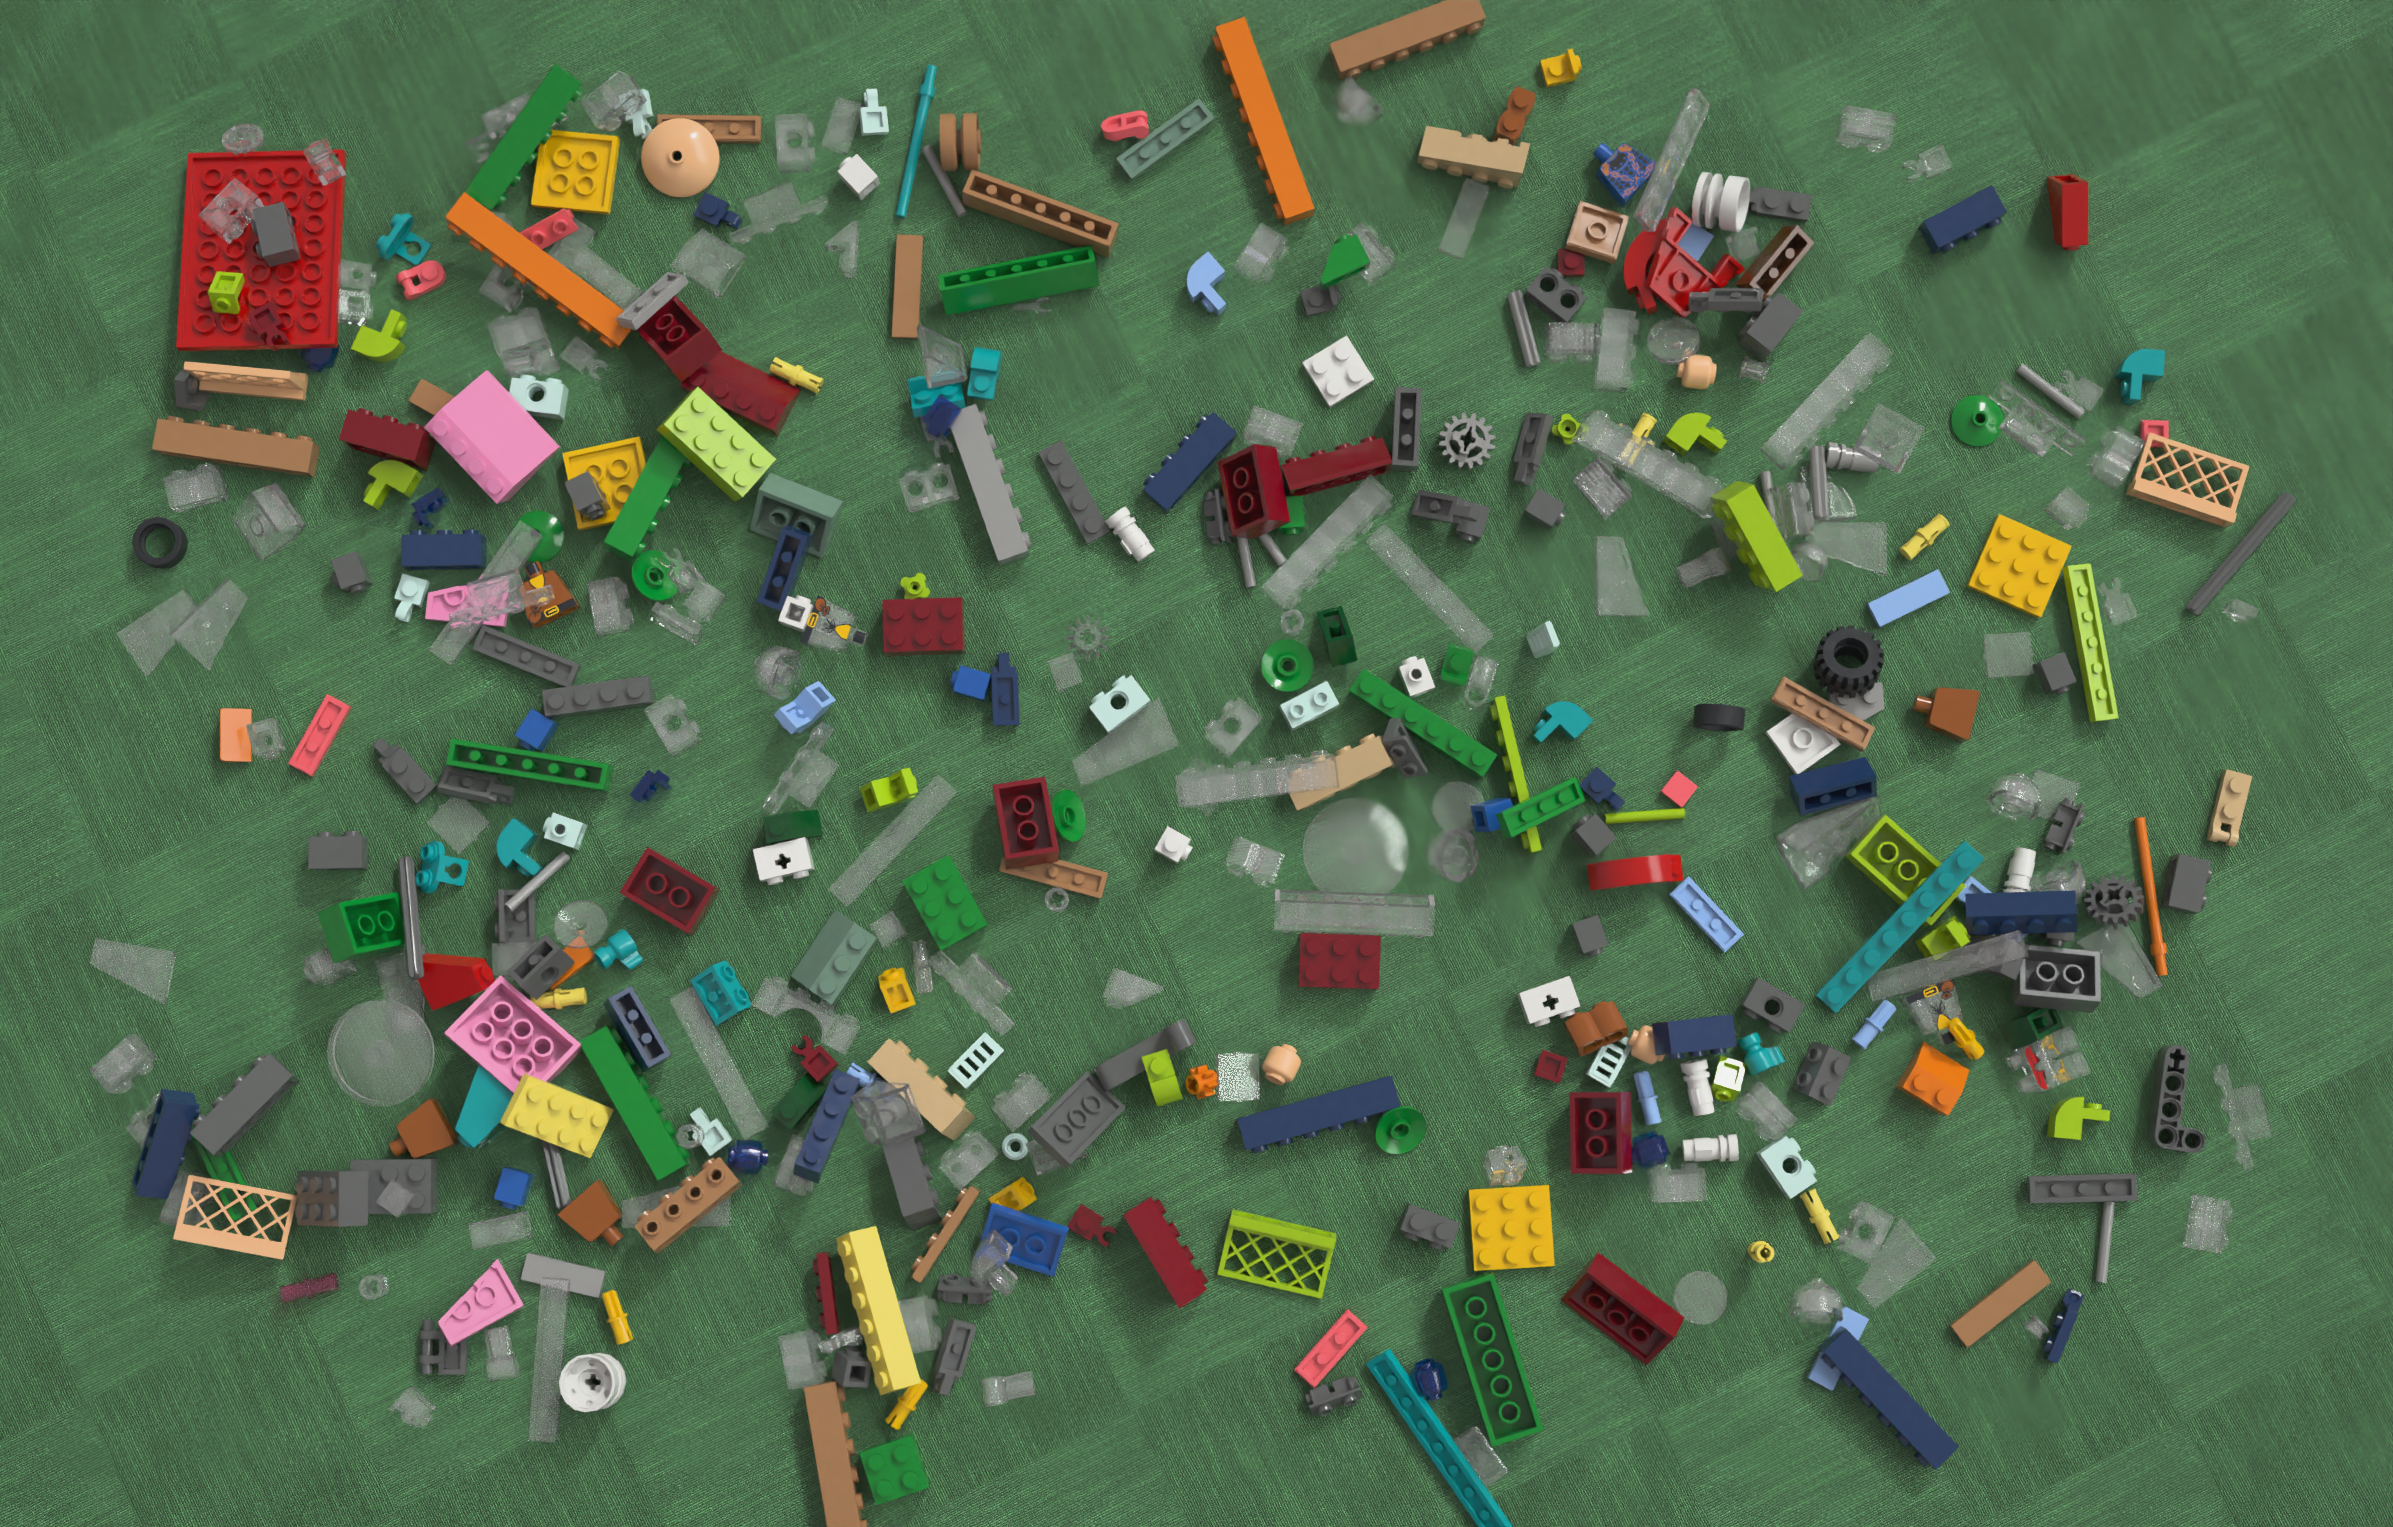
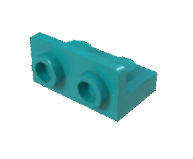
M959 370L914 377L907 380L914 418L965 408Z
M726 960L710 966L690 980L716 1026L752 1006L747 992L741 987L733 968Z

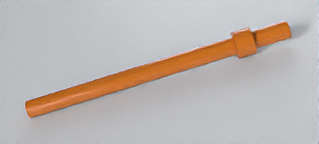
M2145 817L2134 818L2152 940L2150 952L2151 955H2154L2156 975L2163 976L2168 975L2165 960L2167 947L2162 939Z

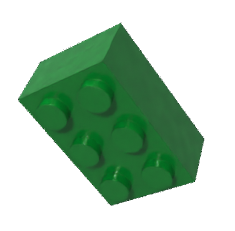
M947 855L902 880L942 952L989 926L951 856Z
M398 892L339 902L317 912L333 963L393 952L405 946L402 908Z

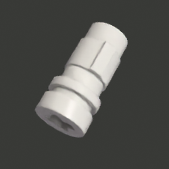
M1125 506L1109 517L1105 523L1110 529H1114L1113 534L1115 536L1118 535L1122 540L1120 544L1128 555H1133L1139 563L1152 554L1155 549L1149 543L1142 530L1135 524L1136 519L1130 517L1131 513Z
M2020 847L2015 848L2007 873L2009 878L2008 881H2005L2004 887L2006 889L2003 892H2031L2029 884L2035 866V851Z
M1696 1059L1680 1063L1682 1073H1685L1683 1080L1687 1081V1091L1693 1115L1700 1116L1715 1112L1711 1086L1708 1081L1710 1073L1706 1071L1708 1068L1707 1059Z
M1736 1134L1727 1135L1726 1138L1723 1135H1718V1138L1682 1140L1684 1161L1697 1162L1719 1159L1720 1162H1725V1159L1729 1161L1739 1160Z

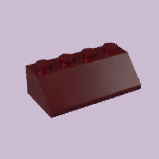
M721 351L680 384L683 391L688 394L696 387H699L725 412L776 436H779L801 392V389Z
M1375 436L1360 440L1361 444L1350 446V443L1336 446L1335 451L1325 453V450H1319L1311 453L1310 457L1300 460V457H1293L1285 460V464L1281 465V474L1287 496H1305L1389 473L1392 460L1383 438L1376 439Z
M1151 1196L1126 1211L1123 1216L1180 1309L1207 1290L1205 1284L1209 1281L1202 1269L1196 1270L1191 1263V1260L1195 1258L1187 1245L1182 1247L1177 1237L1181 1236L1175 1224L1173 1222L1168 1224L1163 1214L1167 1213L1160 1199L1158 1198L1154 1201Z
M1599 1252L1584 1266L1561 1298L1562 1302L1646 1365L1675 1338L1685 1318Z

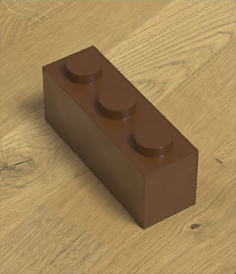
M1798 225L1783 226L1741 276L1735 286L1737 288H1762L1764 290V302L1768 296L1775 292L1814 242Z

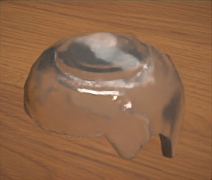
M1808 542L1797 544L1790 551L1803 574L1800 578L1811 582L1818 581L1828 566L1827 556L1824 551L1817 545Z

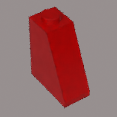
M2074 174L2047 176L2055 243L2063 247L2064 250H2078L2080 245H2088V182Z
M432 953L422 955L424 976L421 979H417L432 1011L479 993L491 986L495 981L493 972L484 958Z

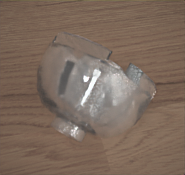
M1348 75L1335 92V105L1339 110L1336 115L1346 125L1350 122L1359 127L1371 125L1385 113V110L1365 88L1363 89L1357 85L1358 81Z
M772 646L763 651L753 664L754 680L758 688L767 696L777 700L789 697L792 693L787 691L791 688L792 684L797 687L803 671V659L798 657L800 652L783 646Z
M2014 773L2001 776L1992 783L1985 804L1986 806L1990 804V811L2001 818L2018 822L2019 817H2027L2026 822L2037 818L2042 797L2038 786L2027 775Z
M1454 828L1437 833L1430 840L1426 851L1427 864L1430 870L1438 878L1451 882H1461L1465 877L1469 878L1473 875L1479 859V850L1475 849L1473 841L1476 842L1474 836L1466 830Z
M2074 859L2054 863L2048 866L2051 871L2041 876L2040 872H2038L2030 880V885L2034 892L2075 890L2076 904L2078 902L2077 899L2083 895L2086 889L2085 872L2079 861L2075 863Z
M1809 1279L1808 1284L1800 1285L1791 1295L1789 1317L1794 1320V1315L1800 1317V1322L1808 1324H1831V1318L1838 1317V1322L1844 1319L1843 1300L1833 1286L1825 1284V1280Z

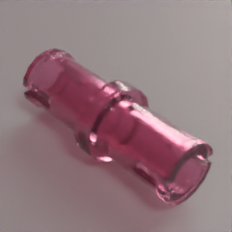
M331 1273L330 1275L314 1279L307 1277L302 1282L281 1286L280 1292L283 1302L287 1303L288 1301L304 1297L308 1299L315 1298L316 1294L338 1290L339 1286L336 1274Z

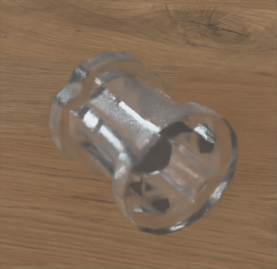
M1744 355L1739 367L1738 378L1747 377L1759 380L1760 384H1764L1770 362L1765 361L1762 363L1750 360L1748 356Z
M1295 609L1284 612L1280 621L1283 633L1288 636H1295L1302 631L1304 618L1301 612ZM1291 617H1295L1296 623L1299 624L1294 625L1293 629L1289 628L1288 622L1285 621L1290 620Z
M1056 887L1046 893L1045 904L1050 910L1059 913L1067 909L1070 900L1065 890ZM1055 893L1059 896H1064V899L1061 901L1062 906L1060 907L1050 904Z
M382 1274L366 1276L359 1284L360 1294L370 1300L383 1297L389 1290V1281ZM376 1281L378 1291L372 1292L373 1286L370 1283Z

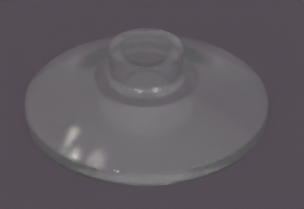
M579 900L567 904L558 912L554 920L556 937L562 944L571 948H586L595 944L602 938L607 929V917L604 910L598 904L587 900ZM580 927H586L584 930H578Z

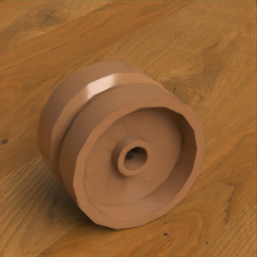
M954 113L940 114L942 171H956L959 167V155H962L963 167L966 171H971L972 169L979 171L982 140L981 130H979L978 113H964L961 118V130H958L957 117Z

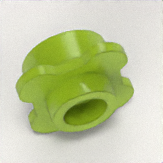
M1563 414L1558 425L1552 427L1553 435L1562 438L1566 445H1571L1574 442V437L1583 431V425L1572 418L1570 414ZM1569 427L1570 431H1565V428Z
M917 573L915 577L902 578L900 584L904 587L905 599H920L929 596L930 590L926 588V577L924 574ZM914 585L918 587L917 590H913Z

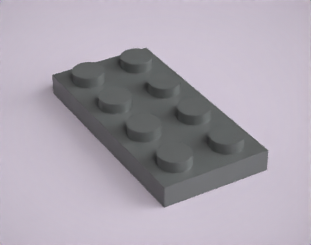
M1087 1071L1030 1127L1027 1133L1066 1170L1126 1107L1111 1092H1106L1102 1084Z

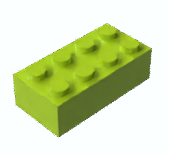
M699 387L689 392L656 429L734 502L744 497L776 460Z
M1735 481L1710 497L1713 502L1711 506L1713 512L1719 519L1722 518L1726 525L1724 528L1725 534L1730 541H1734L1737 545L1738 550H1736V553L1741 562L1748 565L1751 571L1748 574L1755 586L1759 585V587L1777 592L1803 576L1753 484Z
M1886 814L1878 817L1845 855L1852 864L1900 906L1941 864ZM1961 883L1927 918L1922 926H1931L1966 885Z

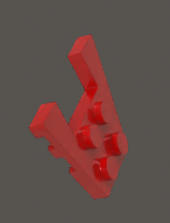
M1671 207L1645 287L1679 317L1685 318L1693 312L1689 311L1690 292H1710L1711 288H1723L1732 277L1741 274L1745 268L1731 255L1724 254L1710 274L1678 245L1693 221L1677 207Z

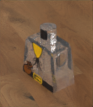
M818 595L800 642L806 647L845 653L849 643L863 647L868 632L855 628L857 623L855 615Z
M1946 979L1900 998L1923 1035L1936 1032L1942 1046L1956 1041L1947 1028V1022L1951 1021L1952 1018H1958L1960 1021H1963L1953 979Z

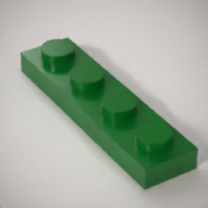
M1572 777L1497 813L1496 817L1505 839L1512 838L1584 802L1585 798L1577 778Z
M192 1136L212 1179L248 1186L231 1150L222 1158L215 1156ZM224 1188L218 1192L225 1206L238 1199L230 1188ZM237 1190L240 1196L247 1193L246 1191ZM252 1194L243 1198L251 1212L258 1209ZM240 1201L227 1209L233 1222L248 1215Z

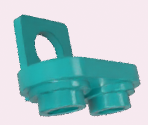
M398 213L393 217L390 223V227L393 228L388 236L383 235L376 243V249H378L379 256L386 261L396 253L418 266L430 250L431 244L410 231L414 224V217L409 213L402 215ZM406 241L409 243L417 242L421 245V251L418 255L411 256L403 245Z
M431 841L421 849L420 857L423 863L421 870L416 874L415 883L423 893L428 894L435 892L439 882L463 886L465 884L468 860L445 856L443 843ZM456 863L460 868L458 877L455 879L451 878L449 873L444 872L445 866L450 867Z

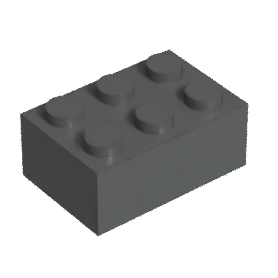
M2019 944V947L2027 951L2017 979L2012 980V1005L2093 1013L2101 1003L2100 952Z
M438 1158L350 1160V1170L368 1171V1214L438 1212Z
M298 1171V1178L295 1183L297 1190V1206L295 1208L297 1225L333 1227L368 1225V1171Z

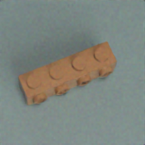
M720 1157L716 1160L714 1158L708 1160L702 1165V1171L695 1177L693 1175L687 1177L681 1182V1188L674 1194L670 1192L659 1200L658 1203L660 1205L652 1212L647 1210L638 1217V1223L634 1227L654 1252L659 1254L743 1185Z

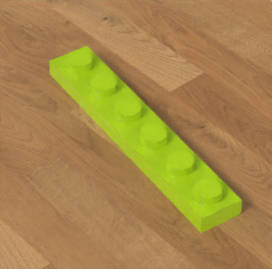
M2091 563L2063 567L2090 723L2117 719L2119 717Z
M1504 695L1495 697L1492 700L1493 705H1489L1492 720H1497L1499 730L1495 731L1498 745L1503 746L1505 756H1502L1503 768L1505 772L1509 771L1511 782H1508L1511 798L1515 797L1516 802L1519 803L1528 799L1529 794ZM1536 826L1520 834L1523 849L1528 848L1529 854L1542 850Z

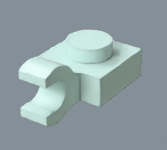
M641 89L621 96L625 121L633 123L634 135L636 137L641 135L644 140L652 131L646 118L653 116L649 91Z
M866 89V93H863L866 107L859 109L861 135H887L889 128L886 106L878 107L877 89Z
M402 573L394 597L397 601H401L395 613V617L398 620L409 623L414 605L422 607L430 582Z
M701 1107L690 1114L701 1129L694 1135L710 1156L733 1140L718 1118L710 1122Z

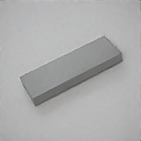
M671 272L663 275L616 318L619 326L637 330L689 283L685 275Z
M527 1253L521 1280L600 1298L607 1271L534 1253Z

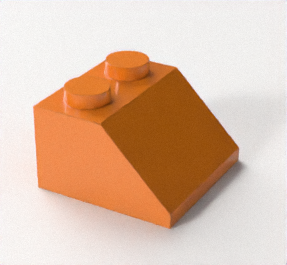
M1922 1042L1896 1087L1938 1114L1948 1116L1963 1092L1969 1069L1929 1044Z

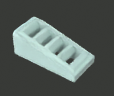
M1550 621L1543 623L1526 636L1535 658L1553 653L1560 644Z
M985 1032L947 1071L961 1085L968 1089L1004 1052V1049ZM983 1042L995 1052L992 1056L980 1046ZM975 1050L987 1059L984 1064L973 1054ZM968 1057L979 1067L977 1071L966 1062ZM961 1065L972 1075L969 1079L958 1070Z
M1624 1037L1619 1040V1042L1626 1045L1624 1050L1614 1044L1601 1047L1585 1075L1610 1088L1630 1052L1631 1045L1627 1044L1629 1038ZM1607 1048L1620 1054V1057L1617 1059L1607 1053ZM1602 1057L1615 1063L1614 1067L1612 1068L1601 1061ZM1599 1066L1610 1072L1609 1076L1606 1077L1596 1071L1597 1067Z

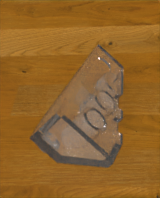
M1879 796L1852 802L1798 822L1777 836L1780 856L1803 889H1807L1826 876L1831 870L1829 865L1838 856L1843 857L1848 852L1847 846L1855 838L1860 839L1877 818L1882 816Z

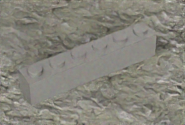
M976 404L946 414L999 564L1002 565L1028 556L1027 548L1031 547L1032 544L1027 531L1021 532L1019 523L1023 522L1019 508L1012 507L1010 499L1014 498L1010 483L1004 484L1001 475L1006 472L1001 458L996 460L992 451L997 449L993 435L986 434L984 426L988 425L984 410L978 411Z

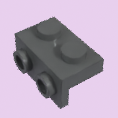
M1400 718L1390 719L1383 735L1382 744L1404 778L1426 775L1428 769L1420 758L1421 752Z
M498 890V896H495L494 899L495 911L499 912V922L495 924L496 938H500V943L537 942L536 890L512 912L504 904L519 890Z
M1812 1042L1792 1089L1831 1107L1851 1057L1830 1046Z

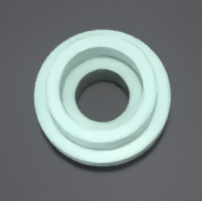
M1013 1133L1004 1139L1002 1150L1009 1159L1019 1160L1028 1153L1029 1143L1022 1134ZM1014 1141L1019 1142L1021 1145L1018 1152H1014L1011 1149V1143Z

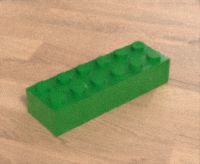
M1484 1273L1441 1287L1440 1290L1489 1444L1494 1447L1544 1431L1494 1273Z

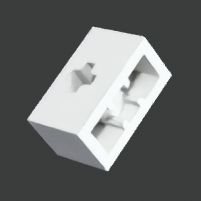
M805 837L753 849L759 879L762 882L767 881L768 885L782 883L783 877L793 875L794 879L809 876L808 871L815 870L809 842ZM782 856L791 859V862L787 863L786 869L778 865V862L782 861Z
M1570 976L1517 994L1527 1024L1534 1023L1535 1027L1550 1023L1549 1017L1559 1014L1560 1018L1575 1014L1574 1008L1580 1007ZM1547 995L1550 999L1555 998L1556 1003L1552 1005V1010L1549 1007L1543 1006L1542 1002L1547 1000Z

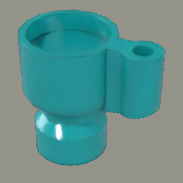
M624 929L609 937L606 947H600L593 952L594 958L603 969L611 966L615 959H618L628 970H632L644 962L637 951L635 942Z
M1757 1032L1738 1040L1741 1049L1746 1051L1744 1062L1751 1076L1785 1062L1778 1046L1762 1048L1760 1046L1761 1039Z

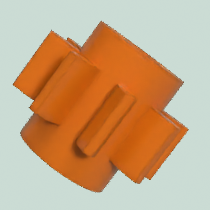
M1207 1065L1189 1069L1190 1075L1187 1076L1185 1081L1188 1092L1196 1095L1198 1100L1215 1095L1214 1089L1217 1088L1219 1083L1216 1072L1212 1069L1208 1070Z

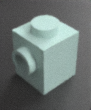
M553 813L552 817H548L543 827V832H545L544 838L579 850L588 825Z

